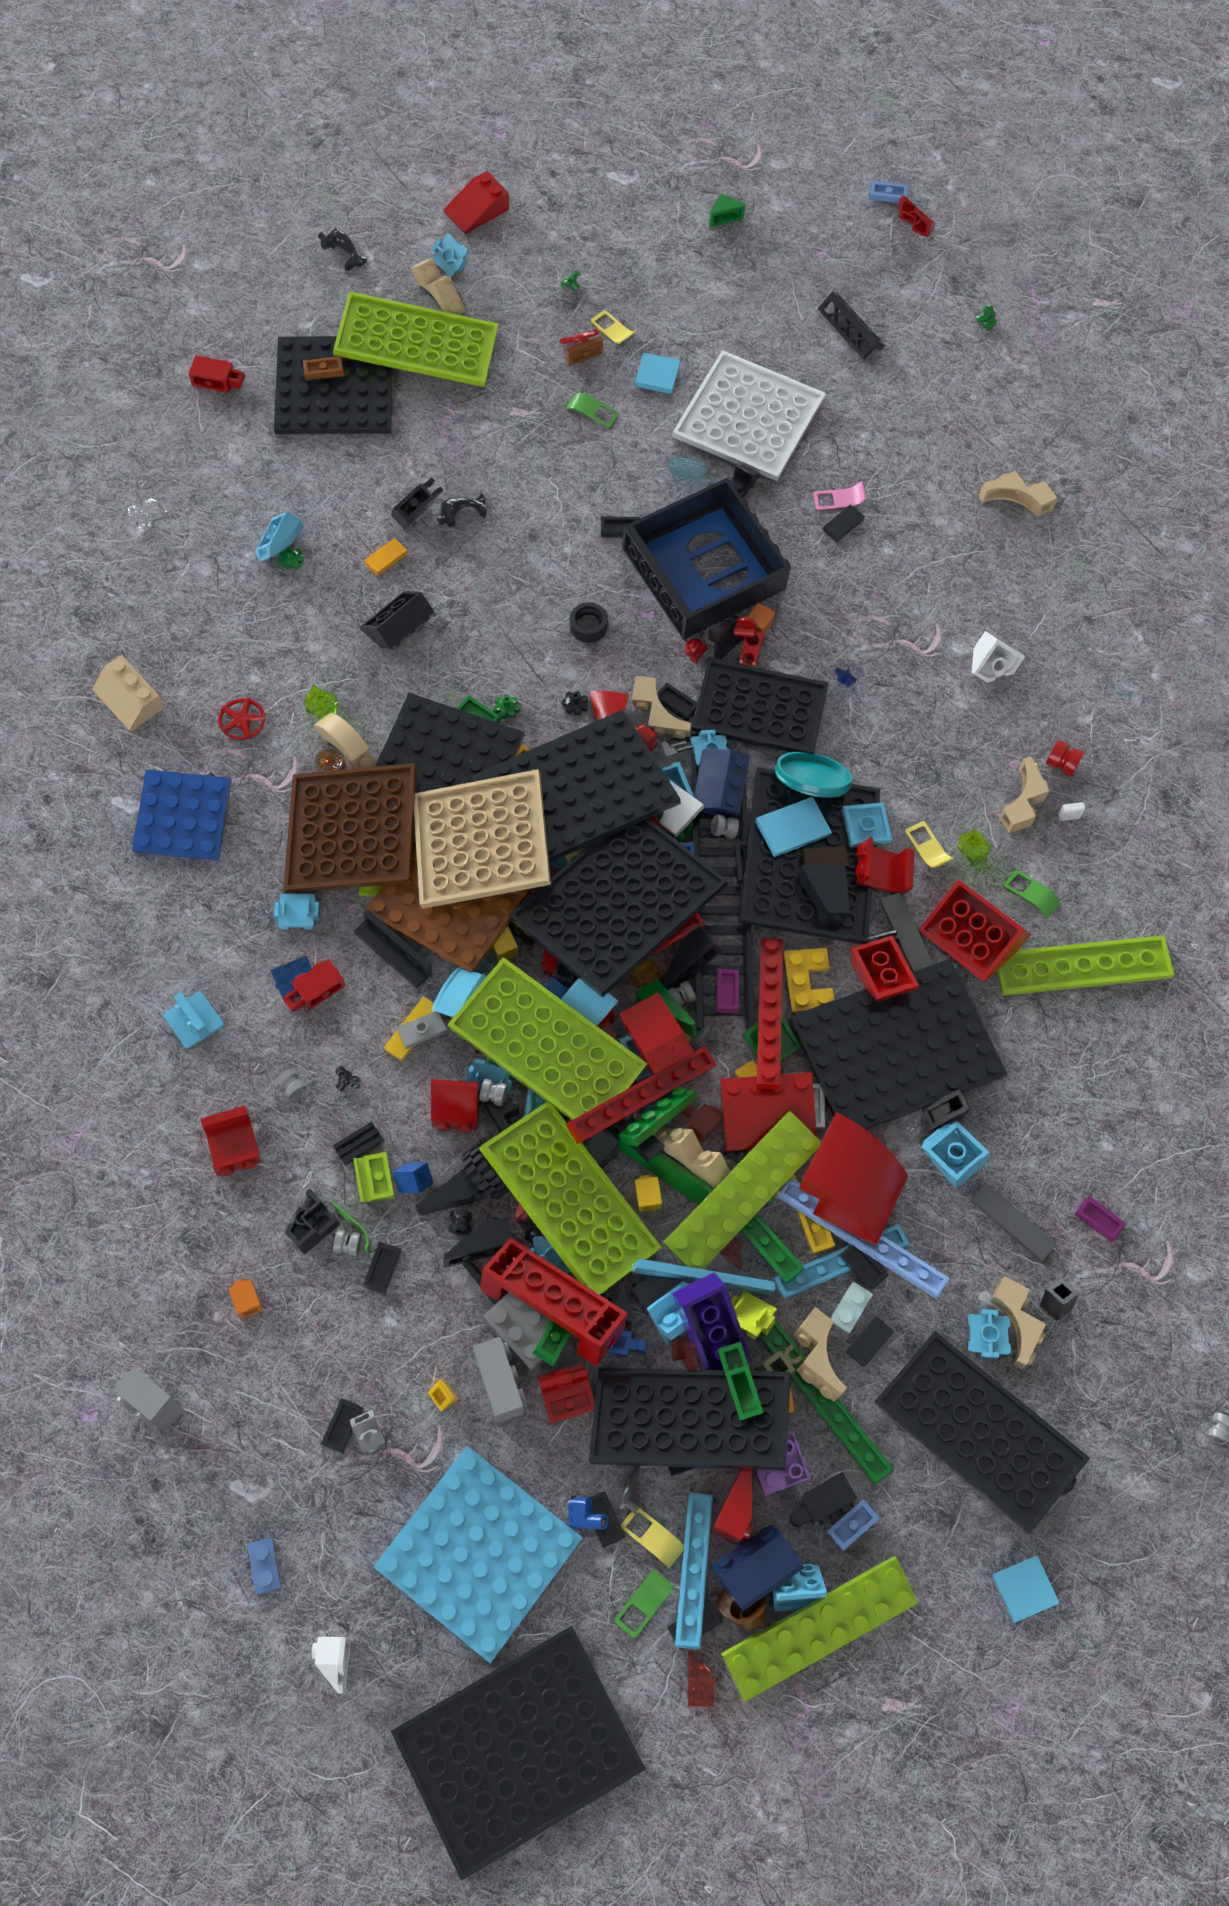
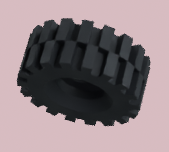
M481 1139L462 1155V1165L467 1169V1175L471 1176V1181L478 1185L477 1188L479 1190H483L486 1196L490 1195V1198L499 1200L510 1190L479 1150L481 1145L487 1142L486 1139Z

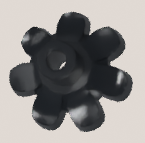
M579 691L574 693L567 692L565 695L567 699H563L561 703L563 707H566L565 712L568 714L574 711L575 715H580L581 710L584 712L588 710V705L586 704L588 697L586 695L581 696Z
M343 1066L336 1068L335 1073L339 1076V1082L335 1087L339 1091H343L346 1086L355 1089L361 1086L358 1083L360 1081L358 1076H352V1073Z

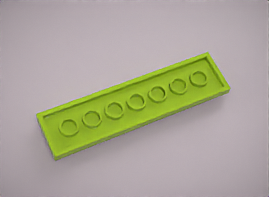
M1165 935L1019 950L996 971L1002 996L1170 979L1174 976Z
M791 1111L787 1112L666 1238L663 1244L686 1267L704 1269L819 1148L821 1141Z
M893 1556L827 1593L826 1597L818 1598L722 1652L721 1655L742 1700L746 1702L918 1604V1601L898 1558Z

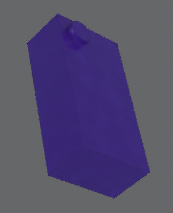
M715 1272L672 1293L700 1370H724L718 1349L738 1342L742 1343L748 1364L753 1362L727 1288Z

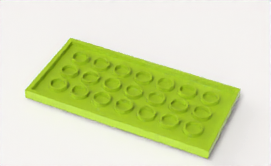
M349 291L333 355L485 387L499 323Z
M504 957L447 1024L450 1030L545 1101L551 1103L571 1120L629 1089L647 1066L645 1061Z
M547 1101L481 1145L479 1150L576 1279L601 1295L631 1272L633 1264L638 1259L646 1260L662 1247L582 1143L576 1144L565 1125V1120L555 1107Z

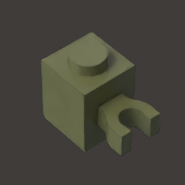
M791 1344L783 1352L780 1350L757 1366L755 1370L790 1372L791 1374L795 1370L792 1365L797 1364L803 1358L800 1355L795 1359L789 1356V1352L794 1349V1346Z

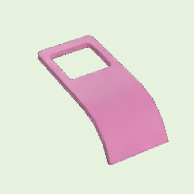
M863 481L847 489L813 492L816 510L846 508L850 504L853 507L866 500ZM832 494L834 505L820 507L817 495Z

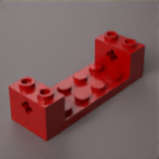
M511 1237L482 1269L481 1291L498 1302L509 1292L579 1338L577 1354L596 1367L624 1332L627 1312Z

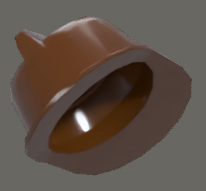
M722 1589L716 1601L717 1608L722 1615L742 1630L750 1631L758 1627L761 1629L765 1628L764 1621L767 1616L765 1596L742 1611Z

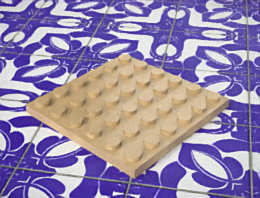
M539 769L415 793L414 816L419 902L422 909L551 885Z

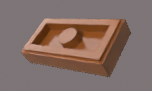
M601 336L566 348V363L568 366L603 354V340Z
M341 356L303 360L305 380L344 376Z

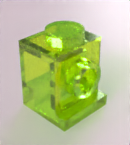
M312 685L304 699L306 712L324 718L329 713L335 714L339 706L336 695L318 689L316 685Z
M975 828L969 833L967 831L958 838L959 842L956 848L971 862L970 865L974 867L989 855L993 846Z

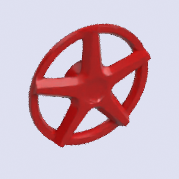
M597 328L584 333H576L573 336L559 339L561 345L572 342L574 344L589 340L590 337L601 334V330Z
M248 697L239 698L221 707L218 724L226 736L236 740H245L254 737L262 730L265 724V713L256 701ZM244 703L239 712L229 708L234 704ZM250 704L257 707L261 715L249 714ZM224 713L233 718L225 727L222 724ZM261 720L259 728L251 734L249 729L250 723ZM237 727L242 729L245 736H234L229 734L228 731Z

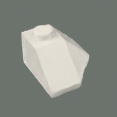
M985 631L974 647L972 673L986 682H991L1002 675L1009 676L1014 674L1025 656Z
M318 1637L317 1643H313L312 1659H315V1665L336 1692L346 1694L351 1640L346 1637Z

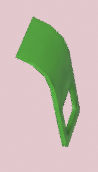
M585 393L575 394L565 409L580 411L607 428L611 427L619 414L614 409ZM600 407L614 414L609 423H605L595 417Z
M1015 870L1003 885L1006 889L1039 908L1046 919L1061 904L1053 891L1019 870ZM1017 875L1031 882L1023 893L1009 886Z
M333 1202L334 1210L365 1236V1251L369 1256L371 1244L367 1232L363 1226Z
M652 1569L614 1619V1622L632 1638H636L675 1586L655 1569ZM631 1604L646 1615V1619L636 1632H633L620 1620Z

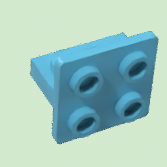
M198 991L188 999L184 997L182 992L174 996L177 1004L163 1014V1017L186 1049L191 1048L224 1026L223 1021L201 991Z
M684 1281L647 1308L659 1333L667 1344L685 1332L672 1296L673 1292L688 1285Z
M804 1564V1569L773 1590L774 1612L799 1610L818 1598L827 1596L818 1565Z

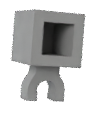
M373 1410L350 1419L362 1453L367 1451L371 1453L381 1448L385 1440Z

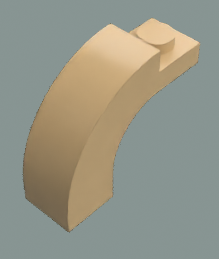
M329 713L313 725L323 741L337 747L353 769L375 767L376 761L368 751L369 747L343 718Z

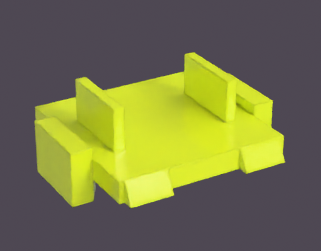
M746 1291L742 1293L740 1298L734 1295L731 1302L741 1330L754 1340L758 1338L761 1332L767 1335L775 1324V1317L773 1315L777 1308Z

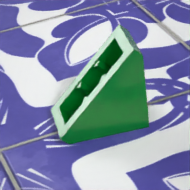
M720 194L710 210L709 227L744 219L745 203Z

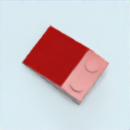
M485 171L474 177L443 210L464 234H467L508 211L509 193L488 171Z
M893 935L852 948L851 965L860 982L876 1001L919 988Z
M659 993L619 1013L642 1060L647 1063L646 1068L650 1074H656L694 1053L683 1030Z
M431 1079L432 1127H436L437 1130L448 1131L449 1128L458 1129L464 1133H470L472 1130L477 1131L480 1112L478 1083Z
M740 1469L711 1529V1532L736 1545L741 1540L746 1541L754 1526L750 1524L752 1519V1469Z

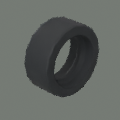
M584 602L573 608L570 614V631L577 640L592 643L599 641L605 636L608 626V615L602 606L594 602ZM584 615H593L601 621V625L593 630H585L577 625V619Z

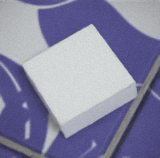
M1084 802L1063 805L1058 813L1059 820L1080 819L1085 810Z

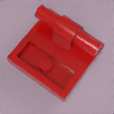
M583 1362L537 1376L550 1424L594 1411L595 1401L587 1377L588 1373Z

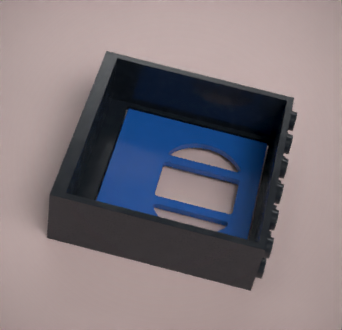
M728 478L624 526L623 551L683 640L786 590L791 570L789 561L783 558L778 545L772 542L768 531L762 528L757 515L751 512L747 501L741 498L736 485L731 483ZM712 532L724 536L691 553H686L689 542L697 535ZM730 542L743 561L704 580L691 560ZM744 568L748 570L744 581L732 589L720 590L709 586Z

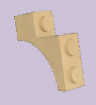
M434 259L424 260L410 268L417 285L430 292L443 312L457 315L466 312L450 275L441 276Z
M1016 471L1009 474L1005 473L993 481L985 482L979 494L982 503L996 499L1014 501L1028 508L1036 517L1053 510L1057 500L1056 495L1045 481L1038 484L1034 483L1027 487Z
M636 676L632 702L636 708L641 710L651 708L649 728L657 736L669 734L679 739L691 737V723L675 718L660 703L657 693V679Z
M1031 756L1024 758L1019 767L1023 781L1022 794L1013 803L1005 806L999 816L1008 834L1032 826L1036 818V812L1032 805L1045 801L1049 793V785L1046 780H1043L1037 763H1034Z
M662 1127L653 1134L665 1146L662 1152L680 1161L695 1176L713 1188L730 1173L721 1152L703 1151L693 1129Z
M1004 1276L999 1281L990 1302L999 1307L1010 1318L1017 1340V1352L1013 1366L1022 1370L1026 1365L1031 1366L1037 1354L1033 1351L1036 1344L1041 1345L1045 1338L1046 1332L1043 1330L1046 1323L1023 1312L1030 1301V1298L1027 1297L1030 1289Z
M815 1307L793 1334L802 1346L808 1347L811 1350L796 1371L801 1374L803 1380L812 1383L818 1388L824 1397L835 1402L847 1387L834 1373L827 1355V1337L834 1321Z

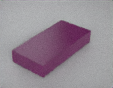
M717 968L716 1012L738 1014L739 970Z
M1089 1195L1074 1213L1075 1216L1111 1243L1114 1242L1126 1225L1125 1222Z

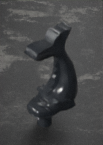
M334 228L328 235L324 232L318 234L322 249L341 247L351 255V258L345 263V271H350L354 266L361 267L367 263V258L357 254L353 242L343 231Z
M481 493L476 499L451 498L443 501L441 517L437 518L438 524H447L448 527H454L456 513L467 507L475 508L485 518L487 508L484 495Z

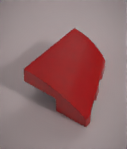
M902 195L898 207L900 211L899 218L913 224L912 231L928 238L935 227V222L916 207L906 196Z
M590 691V700L592 701L596 721L622 709L625 711L629 694L612 691Z

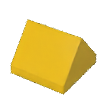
M444 1379L438 1380L427 1392L441 1412L459 1400Z

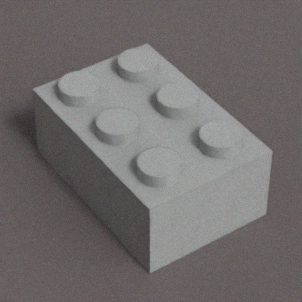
M508 1293L483 1315V1322L497 1337H501L502 1343L507 1342L510 1352L531 1374L545 1362L532 1354L550 1319L511 1293Z
M501 1337L474 1345V1356L496 1424L524 1415L523 1408L527 1407L523 1389H517L516 1384H519V1377L515 1365H509V1361H512L507 1342L502 1343Z
M134 1366L113 1390L119 1395L116 1400L155 1432L160 1429L165 1433L184 1410L171 1396Z

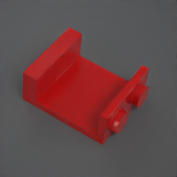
M867 838L857 848V884L893 894L901 893L903 896L913 889L915 850L906 848L898 854L873 847V838Z
M246 1106L200 1119L214 1164L212 1167L217 1176H229L235 1170L242 1168L244 1170L252 1169L257 1164L262 1163Z

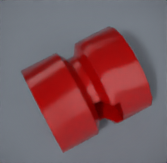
M1057 740L1045 764L1054 769L1060 766L1063 773L1072 777L1084 752L1074 748L1069 750L1068 744Z

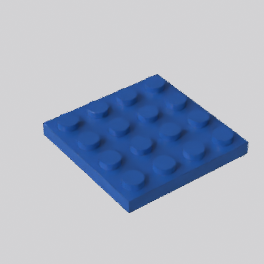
M146 769L132 851L142 854L219 861L232 783L231 778Z

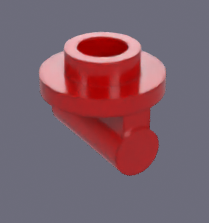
M750 617L738 619L734 628V635L755 637L756 622Z
M693 638L686 643L684 652L693 663H696L708 647L702 643L700 638Z

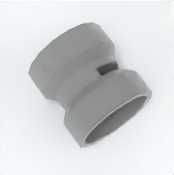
M716 814L711 822V834L714 836L724 835L726 838L734 839L738 832V819L733 817L727 819L723 815Z
M687 980L680 983L679 987L668 990L681 1007L686 1002L691 1003L696 1000V996Z
M295 1068L286 1070L276 1080L280 1088L285 1089V1095L289 1100L298 1098L308 1088L306 1083L299 1079V1074Z
M484 1079L479 1101L487 1102L491 1099L495 1105L502 1106L508 1084L499 1083L494 1085L492 1080Z
M338 1229L334 1240L333 1252L339 1254L347 1252L350 1256L357 1257L361 1246L362 1234L357 1232L349 1234L345 1230Z
M1214 1413L1212 1418L1214 1425L1212 1428H1209L1207 1438L1215 1443L1229 1446V1416L1222 1413Z

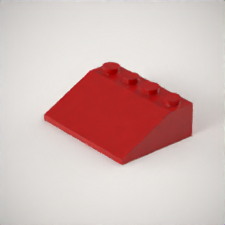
M959 879L918 929L919 932L983 982L989 979L1015 955L1031 936L1023 927Z
M811 1072L780 1074V1090L757 1089V1076L720 1080L726 1152L751 1151L789 1111L817 1137Z

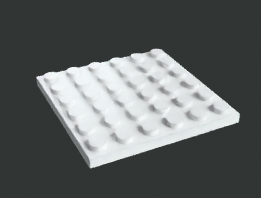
M722 350L675 427L672 437L737 465H744L765 477L778 481L825 399L826 393Z

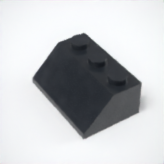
M403 591L359 628L381 648L394 649L401 643L400 640L412 635L418 625L426 623L430 619L429 616L434 613V610L422 592Z

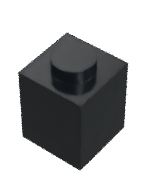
M1060 1278L1045 1290L1040 1306L1058 1321L1073 1309L1079 1293L1063 1278Z

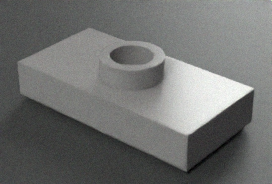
M433 1012L397 1027L405 1049L447 1033L445 1024L438 1012Z

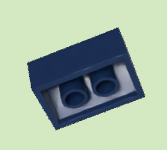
M733 749L702 750L693 796L704 805L700 812L713 816L716 814L723 815L727 819L729 817L734 818L740 814L750 755Z
M772 1524L762 1528L752 1538L740 1543L736 1549L720 1557L716 1563L711 1565L723 1590L742 1611L805 1568L784 1536Z

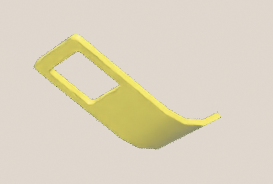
M603 310L591 319V323L617 344L622 343L637 332V330H628L606 310ZM607 315L615 323L607 329H603L595 321Z
M925 821L905 830L917 852L930 868H936L954 859V857H950L942 849ZM924 827L931 840L918 845L910 832Z
M641 1508L636 1513L631 1511L620 1525L622 1530L656 1556L668 1569L684 1551L683 1543ZM638 1512L652 1522V1525L641 1538L627 1528L629 1522Z

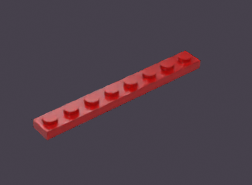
M761 938L757 1089L780 1090L783 939Z
M706 1046L691 1055L569 1121L565 1125L576 1144H579L716 1066V1063Z

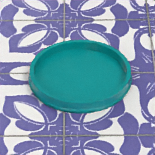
M790 752L779 757L775 766L776 776L782 783L791 789L807 795L837 797L844 795L851 788L852 775L850 771L836 760L823 755Z

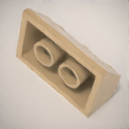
M122 655L104 666L92 688L93 692L129 732L164 709L159 695Z

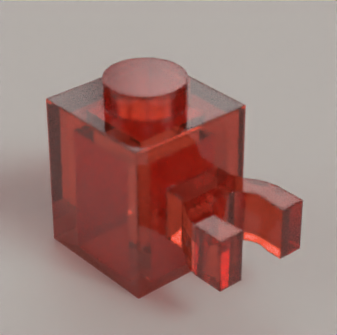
M706 1103L698 1110L690 1104L681 1111L684 1116L689 1118L686 1129H693L697 1139L702 1144L720 1125L722 1119L720 1112L714 1106L709 1107Z

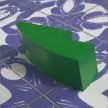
M738 1342L718 1349L740 1421L763 1414L764 1412L742 1343Z

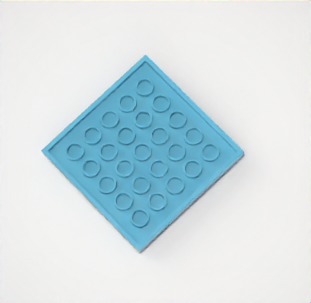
M466 1446L373 1568L491 1664L583 1537L470 1447Z

